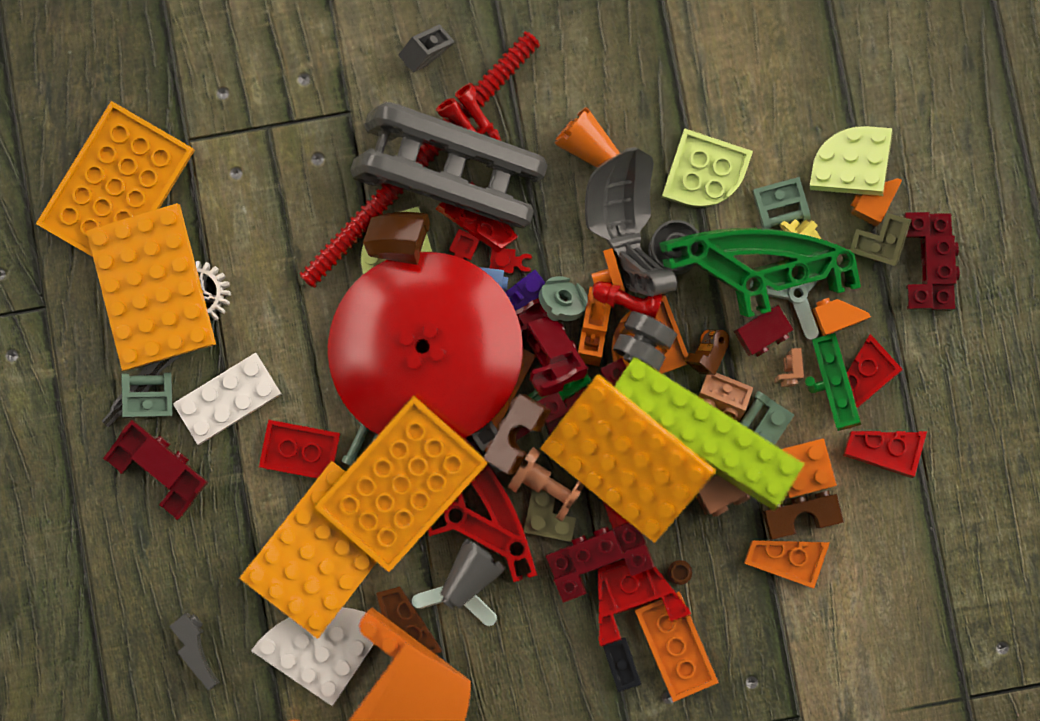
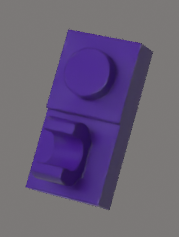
M534 270L507 290L505 293L515 311L527 305L530 301L538 299L539 292L545 281Z

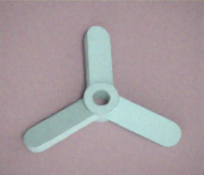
M819 280L780 291L767 288L768 296L787 299L793 303L803 332L808 339L818 337L819 328L807 296L808 292ZM794 290L801 292L800 298L794 296Z
M443 586L414 595L412 597L414 608L423 609L443 603L441 601L443 596L440 594ZM477 595L465 604L485 625L492 626L496 622L497 616L495 612Z

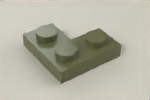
M886 213L880 235L856 229L850 250L854 254L897 266L912 219Z
M532 489L524 533L572 542L576 518L565 516L561 522L555 518L557 514L552 513L555 497L542 489L539 493Z

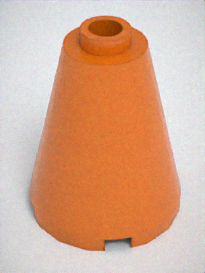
M587 107L577 114L579 116L578 119L575 118L568 123L557 137V141L554 142L561 149L596 168L620 153Z

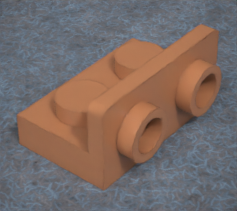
M801 348L791 349L786 357L783 358L784 372H788V374H779L775 377V383H781V387L796 386L804 378Z
M719 373L715 375L706 374L697 397L739 422L746 411L753 387Z

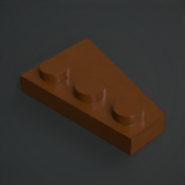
M400 586L376 593L383 616L434 654L443 652Z

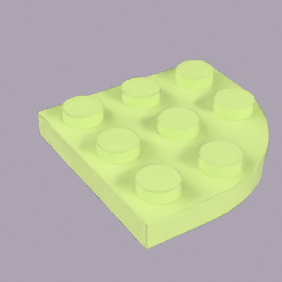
M853 127L830 137L820 147L814 159L810 190L883 196L892 128Z
M684 129L662 198L690 207H709L721 203L729 198L740 186L753 151Z

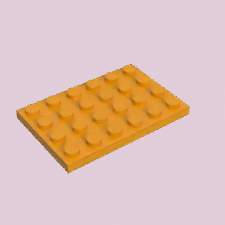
M111 101L36 224L93 257L87 230L160 209L195 150Z
M176 203L87 230L122 371H128L216 345L180 204Z
M600 375L595 377L540 447L544 453L654 543L716 471Z
M413 396L314 508L390 572L486 466L488 461L483 459L484 457Z
M333 461L328 464L239 577L244 583L317 639L377 563V561L314 508L346 472Z

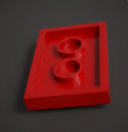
M268 419L259 468L317 479L331 461L335 463L341 433Z

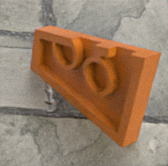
M752 540L744 564L814 589L830 542Z

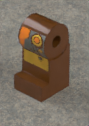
M706 329L703 331L695 354L689 353L685 362L699 374L715 375L729 344L728 333L724 330Z

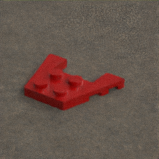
M625 559L598 568L600 647L622 640L614 615L662 599L670 623L691 616L689 608L683 603L656 567L633 576L629 572Z

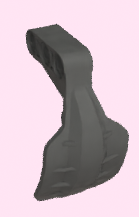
M632 147L601 164L590 176L585 196V220L588 230L606 239L620 259L622 280L626 289L648 296H656L675 291L677 281L672 270L662 268L641 250L640 231L651 216L650 186L654 163L650 155L639 148Z

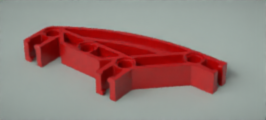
M464 438V440H465L471 447H473L472 444H471L466 438ZM486 464L471 481V484L482 499L492 520L467 508L463 492H461L443 512L447 525L436 530L430 526L428 529L429 536L455 529L506 557L513 582L523 579L522 575L517 576L514 563L515 560L522 558L527 559L531 572L527 574L528 578L537 576L530 547L518 514L501 482L490 466ZM453 509H459L463 513V518L458 523L450 520L449 515ZM520 542L523 545L524 551L522 555L514 556L510 552L512 543Z

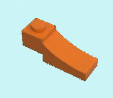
M590 286L577 352L585 364L599 367L611 306L594 299L592 287Z

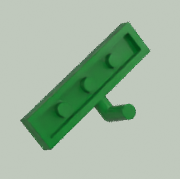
M833 333L812 339L823 381L815 382L813 377H807L805 384L808 391L816 393L826 390L837 431L861 425L836 334Z

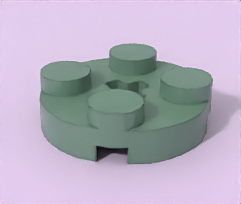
M562 276L552 277L546 281L539 292V301L551 320L573 321L582 316L588 303V297L582 286L578 283L575 286L569 282V278ZM562 296L563 299H567L568 301H563L559 297Z

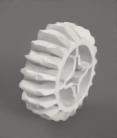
M196 261L195 264L198 275H200L201 288L206 295L204 296L205 302H214L207 309L208 315L218 321L219 317L215 313L219 311L225 314L226 311L221 306L222 304H230L224 297L231 296V292L223 290L229 287L230 284L228 281L221 282L226 276L224 273L217 275L219 269L216 266L210 270V264L205 262L201 269V263ZM207 277L214 281L217 295L207 292Z

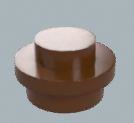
M674 561L668 568V577L675 584H686L692 577V568L686 561Z

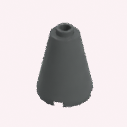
M466 539L440 592L443 596L441 601L452 610L455 606L460 609L503 573L505 567L499 562L495 563L490 554Z

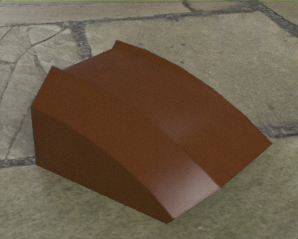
M392 212L372 217L363 241L368 255L374 258L418 264L422 245L430 227L429 216L426 213Z

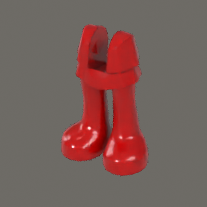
M472 83L461 87L455 93V97L467 109L478 127L474 128L454 98L445 100L436 108V112L442 118H451L460 127L480 134L485 133L488 137L501 141L498 130L494 129L493 122L490 123L476 101V89Z
M598 281L593 285L592 294L597 301L603 304L607 303L612 308L615 304L622 305L631 311L644 314L653 319L656 318L662 301L661 294L648 296L643 299L621 290V285H612V283Z

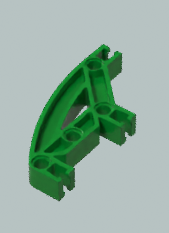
M730 228L696 233L659 243L661 252L672 251V248L680 247L682 253L681 257L664 259V267L673 269L692 263L736 291L740 315L748 318L755 316L754 311L751 309V296L756 297L757 311H760L762 314L771 312L767 288L780 291L827 277L829 291L842 293L845 292V288L842 287L841 272L845 274L846 287L851 289L861 287L856 258L851 250L808 235L765 228ZM696 242L698 250L695 254H692L690 248ZM765 254L786 256L789 259L751 269L734 258V255ZM841 254L842 263L837 265V257ZM797 266L798 273L793 277L792 269ZM752 278L753 286L747 289L746 283Z

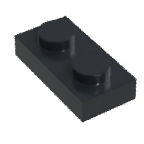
M626 637L621 638L622 640L603 646L618 692L642 685Z

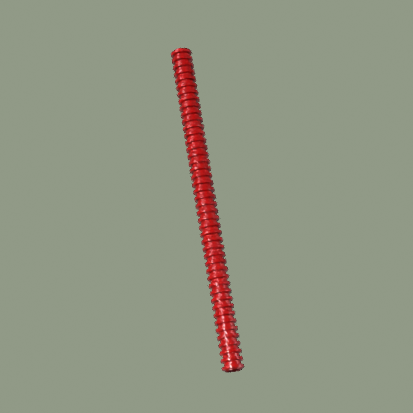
M525 31L523 37L518 38V43L514 42L513 48H509L508 53L502 55L503 59H498V64H494L492 66L493 69L487 71L488 75H483V80H479L477 82L478 85L474 86L476 89V101L479 107L483 108L485 106L484 103L490 101L489 97H493L495 95L494 92L500 90L499 86H504V81H508L510 79L509 76L515 74L514 70H519V65H523L525 59L530 58L529 54H533L535 48L540 47L539 41L531 33ZM458 102L468 120L470 118L473 119L467 109ZM451 118L442 119L443 121L457 125L456 122ZM422 144L416 163L422 164V167H428V163L430 161L433 162V157H437L439 155L438 152L442 149L429 144ZM387 183L382 184V188L376 190L377 194L372 195L370 201H366V206L362 205L360 207L362 210L360 212L357 211L356 216L350 218L351 222H346V227H342L340 229L341 232L335 234L336 238H331V243L329 245L326 244V248L319 251L321 254L319 256L316 255L314 257L315 260L309 262L310 266L304 267L305 271L299 273L300 277L310 287L315 288L317 286L316 283L322 281V276L326 277V272L331 271L333 265H337L336 261H341V256L343 254L346 255L347 250L353 248L351 245L353 243L356 244L358 242L357 239L363 237L362 233L367 232L371 218L383 215L382 212L384 210L387 211L388 206L394 204L392 201L394 199L397 200L398 195L404 193L403 188Z

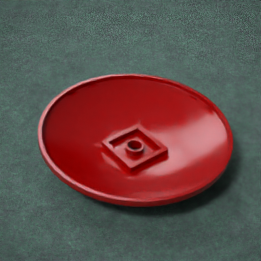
M420 252L418 264L386 260L363 274L350 287L338 305L328 338L329 369L337 393L350 413L377 435L384 430L410 399L415 396L462 439L469 437L493 420L506 405L517 384L523 358V340L519 319L511 301L500 285L489 274L471 262L438 252ZM421 340H426L430 344L428 352L424 354L418 353L416 350V345Z

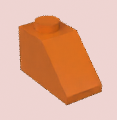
M897 178L885 182L883 196L856 194L851 202V206L854 207L851 214L877 227L882 222L902 180Z
M830 298L816 302L817 307L812 309L821 337L871 318L868 312L839 299L830 301Z

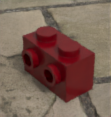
M776 305L771 308V312L760 314L733 332L747 355L755 354L758 357L769 350L768 345L774 341L778 345L790 337L788 333L794 329L780 306Z

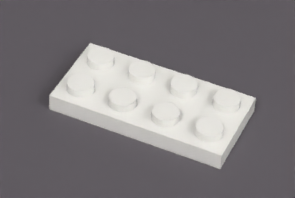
M254 353L177 400L173 405L197 445H200L282 395L258 354Z

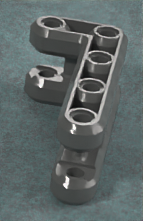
M384 102L367 114L364 124L366 132L379 137L375 149H369L354 158L350 169L353 179L371 186H379L383 183L391 184L518 228H525L531 223L534 213L532 205L513 199V196L506 194L511 176L517 175L530 179L532 182H539L545 177L548 165L545 158L541 155L391 102ZM402 137L397 156L383 153L387 141ZM421 144H429L448 153L443 172H436L422 167V164L416 163ZM472 159L486 164V167L493 169L488 187L481 188L461 178L466 160Z

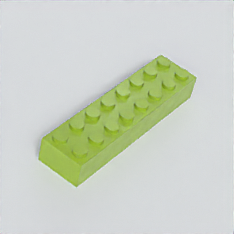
M636 357L632 359L614 387L716 470L715 474L773 511L779 506L804 466V463Z

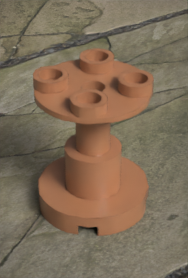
M533 447L508 488L516 493L523 483L537 493L542 489L563 502V506L555 517L562 522L584 485L578 480L571 491L550 478L549 476L552 472L536 463L541 451Z

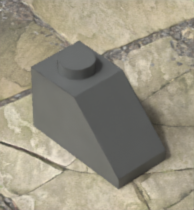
M439 24L413 36L398 56L414 73L427 67L451 47L455 41Z

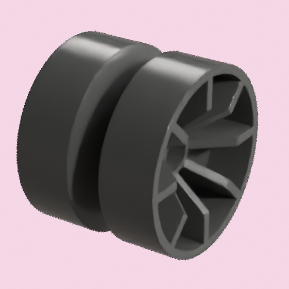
M682 220L665 222L653 234L648 247V256L662 268L670 269L664 267L663 260L681 257L680 247L672 248V251L661 252L659 243L699 232L693 225ZM696 242L691 245L690 251L692 254H695L698 250ZM692 263L670 270L673 271L675 276H681L690 271L695 264Z
M631 311L624 327L634 337L620 334L612 349L629 363L636 357L659 372L666 357L656 349V346L662 349H670L677 337V333L651 317Z

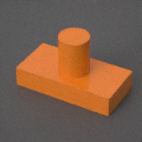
M613 248L604 250L608 269L591 274L594 284L598 281L613 283V285H621L620 289L625 291Z

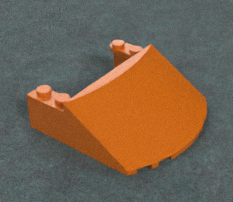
M371 607L360 620V632L364 637L394 658V660L349 721H465L469 707L471 680Z

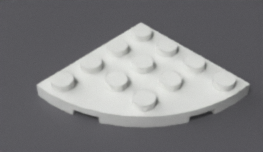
M342 607L318 639L289 617L269 630L251 651L333 706L374 643L364 637L359 629L360 620L366 612Z

